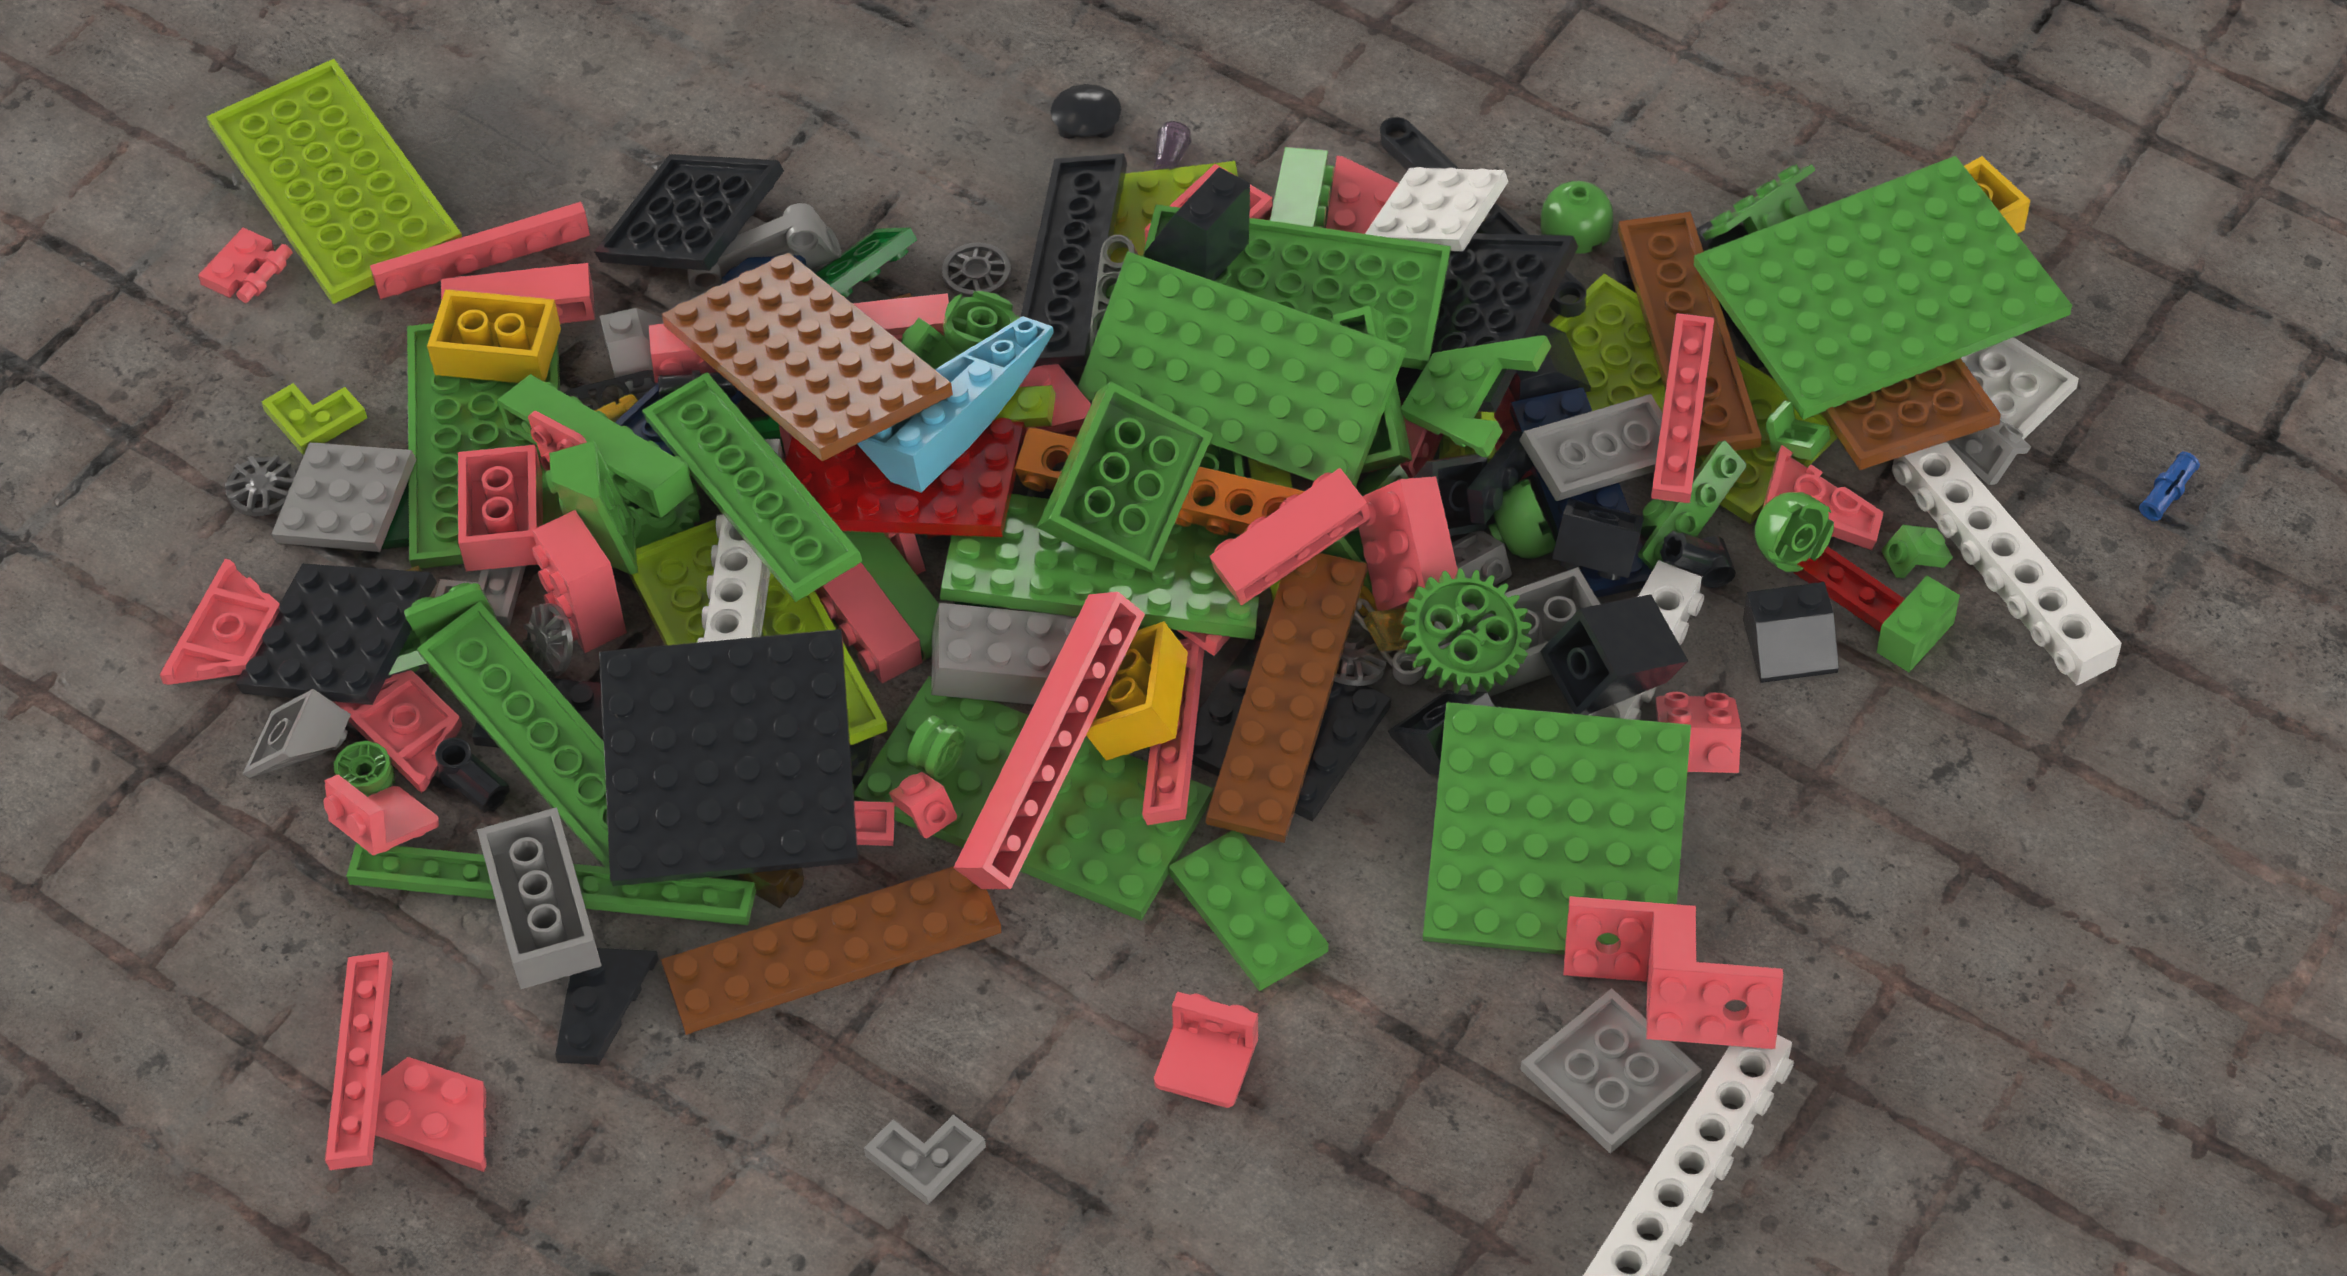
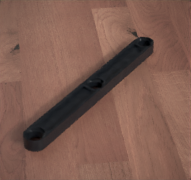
M1391 117L1381 123L1380 141L1382 147L1407 171L1409 168L1416 167L1459 169L1405 118ZM1393 131L1405 133V135L1399 138L1387 136V134ZM1496 203L1488 212L1490 216L1483 220L1475 232L1476 234L1529 235ZM1566 270L1549 307L1562 317L1571 318L1581 315L1586 309L1585 287ZM1566 295H1574L1579 298L1574 303H1565L1560 299Z

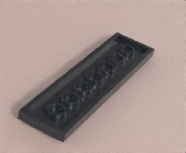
M1124 153L1054 159L1021 317L1023 316L1053 326L1054 333L1033 367L1059 364L1061 368L1086 366L1090 355V325L1100 253L1106 239L1114 235L1127 169Z

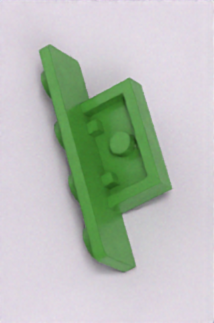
M1797 164L1792 165L1778 174L1780 179L1778 182L1773 179L1755 190L1758 194L1755 198L1753 195H1749L1733 205L1736 211L1731 213L1728 210L1710 221L1713 227L1702 233L1705 241L1729 231L1741 222L1748 234H1752L1809 212L1795 184L1815 171L1814 166L1810 164L1799 169Z
M1718 441L1701 466L1694 469L1690 503L1654 499L1643 509L1644 521L1641 534L1644 537H1649V539L1639 551L1638 556L1652 571L1658 560L1663 562L1660 551L1664 544V538L1673 530L1697 537L1746 468L1744 460L1726 441Z

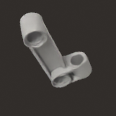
M805 203L793 204L786 208L783 216L737 235L710 271L687 269L689 286L694 292L704 294L709 289L720 286L722 284V277L731 268L738 266L748 257L780 256L793 252L795 255H801L805 258L806 266L812 270L840 258L842 255L841 247L833 230L827 227L811 205Z

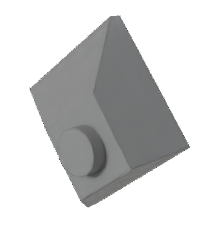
M638 308L599 316L614 378L644 370H653L649 325L664 324L663 319ZM645 378L642 387L633 389V381L625 382L630 394L634 396L637 393L648 392L657 384L652 383L651 378ZM617 387L619 398L624 397L623 391Z
M314 689L271 711L243 775L248 778L255 777L317 757L331 749L336 750L347 736L345 727L351 714Z

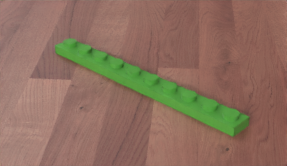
M356 843L346 875L349 885L495 899L483 854L395 846L387 852L373 856ZM573 864L586 909L739 925L749 924L756 894L754 882L705 877L612 886L610 882V867Z

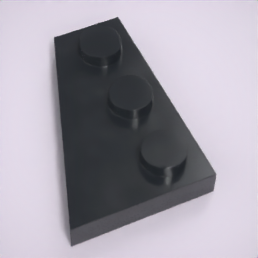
M597 948L602 966L570 975L555 1052L558 1063L600 1064L622 1025L621 1019L631 1001L635 1002L640 994L644 978L648 971H653L659 960L657 951Z

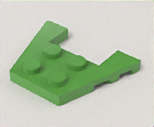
M1541 335L1435 352L1430 357L1429 362L1426 364L1400 410L1406 420L1436 435L1440 433L1452 438L1455 444L1463 448L1467 445L1473 448L1477 455L1488 458L1503 431L1498 421L1473 418L1503 368L1537 372L1552 346L1547 336Z

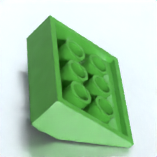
M1110 381L1097 391L1037 528L1072 546L1150 573L1154 572L1213 434Z

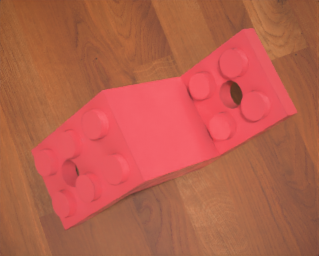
M1569 896L1563 975L1647 982L1646 1039L1775 1049L1783 969L1696 962V906ZM1611 933L1620 940L1613 945H1605L1600 943L1597 938L1602 934ZM1732 1000H1740L1746 1003L1747 1007L1741 1011L1734 1012L1728 1010L1724 1005Z

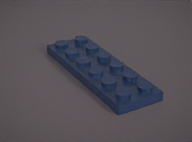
M1584 387L1513 401L1509 411L1516 430L1524 432L1591 412L1592 409ZM1532 464L1531 471L1556 540L1569 498L1630 513L1619 482L1556 501L1537 468ZM1640 537L1629 578L1621 576L1620 580H1610L1597 574L1598 570L1583 567L1580 570L1596 598L1644 587L1652 570L1638 556L1639 551L1643 547Z

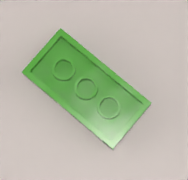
M1230 831L1169 865L1170 877L1259 991L1328 952V942L1240 832Z

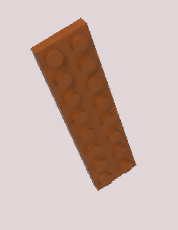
M1691 212L1619 221L1618 234L1665 391L1676 313L1714 318L1696 456L1709 455L1718 441H1726L1734 451L1760 448L1762 436L1720 303L1694 267V255L1702 253L1703 249Z
M1318 553L1280 580L1206 815L1207 825L1285 843L1367 574V563Z
M949 867L661 959L685 1034H690L1000 934L1002 930L987 889L979 888L953 867Z

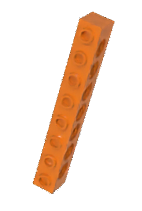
M1028 427L1015 465V470L1021 483L1025 487L1038 492H1043L1045 489L1054 490L1062 470L1052 471L1056 464L1066 462L1076 437ZM1199 466L1175 524L1188 527L1192 523L1205 526L1208 531L1218 535H1227L1228 532L1241 535L1247 531L1248 526L1254 520L1263 516L1268 517L1277 511L1282 502L1288 497L1295 494L1300 495L1305 491ZM1211 496L1215 498L1208 506L1197 505L1204 497ZM1240 506H1252V509L1247 514L1237 515L1234 513Z

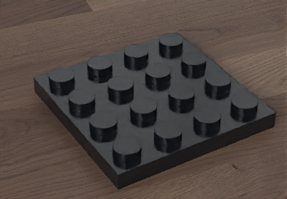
M669 154L594 253L601 263L710 271L717 264L718 259L729 244L737 237L738 232L747 220L755 213L756 208L768 192L773 189L774 184L783 174L784 170L778 160Z
M302 563L280 603V611L272 626L263 634V642L255 657L247 663L246 669L242 671L237 680V687L243 694L296 698L314 689L330 701L373 705L412 631L404 611L411 607L415 601L424 597H430L437 581L431 572Z
M1256 634L1254 640L1249 639L1197 713L1192 764L1218 777L1262 637ZM1334 681L1294 811L1295 814L1313 822L1390 709L1391 697L1366 685L1352 686Z

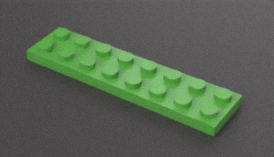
M708 372L642 410L646 421L673 454L681 457L688 464L691 476L795 602L863 561L859 550Z
M479 601L419 646L417 651L552 808H558L560 818L603 867H610L604 741Z

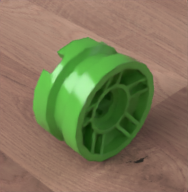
M937 715L930 716L919 726L908 748L907 762L918 770L925 769L926 773L936 780L944 778L954 768L964 748L960 747L959 743L960 740L963 742L966 740L965 731L956 725L947 726V722Z
M361 741L348 745L337 755L334 762L335 775L339 774L367 797L389 788L392 783H395V772L391 765L390 757L386 749L378 743Z

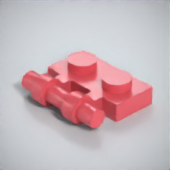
M243 227L200 272L198 277L201 285L229 298L240 289L236 293L237 297L242 302L248 303L254 295L259 296L266 289V282L274 274H279L287 266L286 260L293 252L285 244H281L274 251L272 240Z

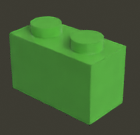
M1926 576L1882 624L1876 653L1905 671L1910 672L1954 624L1960 595L1931 577Z

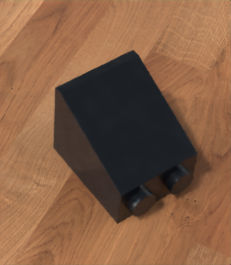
M1218 167L1174 214L1146 249L1144 257L1215 281L1249 244L1250 183Z
M1651 594L1580 608L1540 651L1572 712L1579 715L1592 714L1665 684L1688 662L1686 655Z

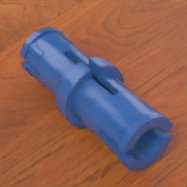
M2180 452L2169 469L2158 475L2154 481L2155 487L2139 505V510L2144 517L2151 521H2158L2162 518L2163 513L2173 500L2180 499L2185 492V484L2200 467V463L2194 455L2188 452Z

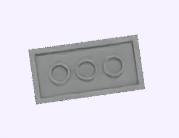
M1649 394L1524 431L1520 442L1556 501L1654 472L1663 413L1652 395Z

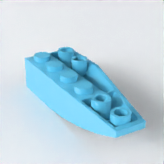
M1022 316L935 370L951 382L952 396L858 443V446L891 482L921 493L960 457L996 418L1036 363L1054 333L1053 326Z

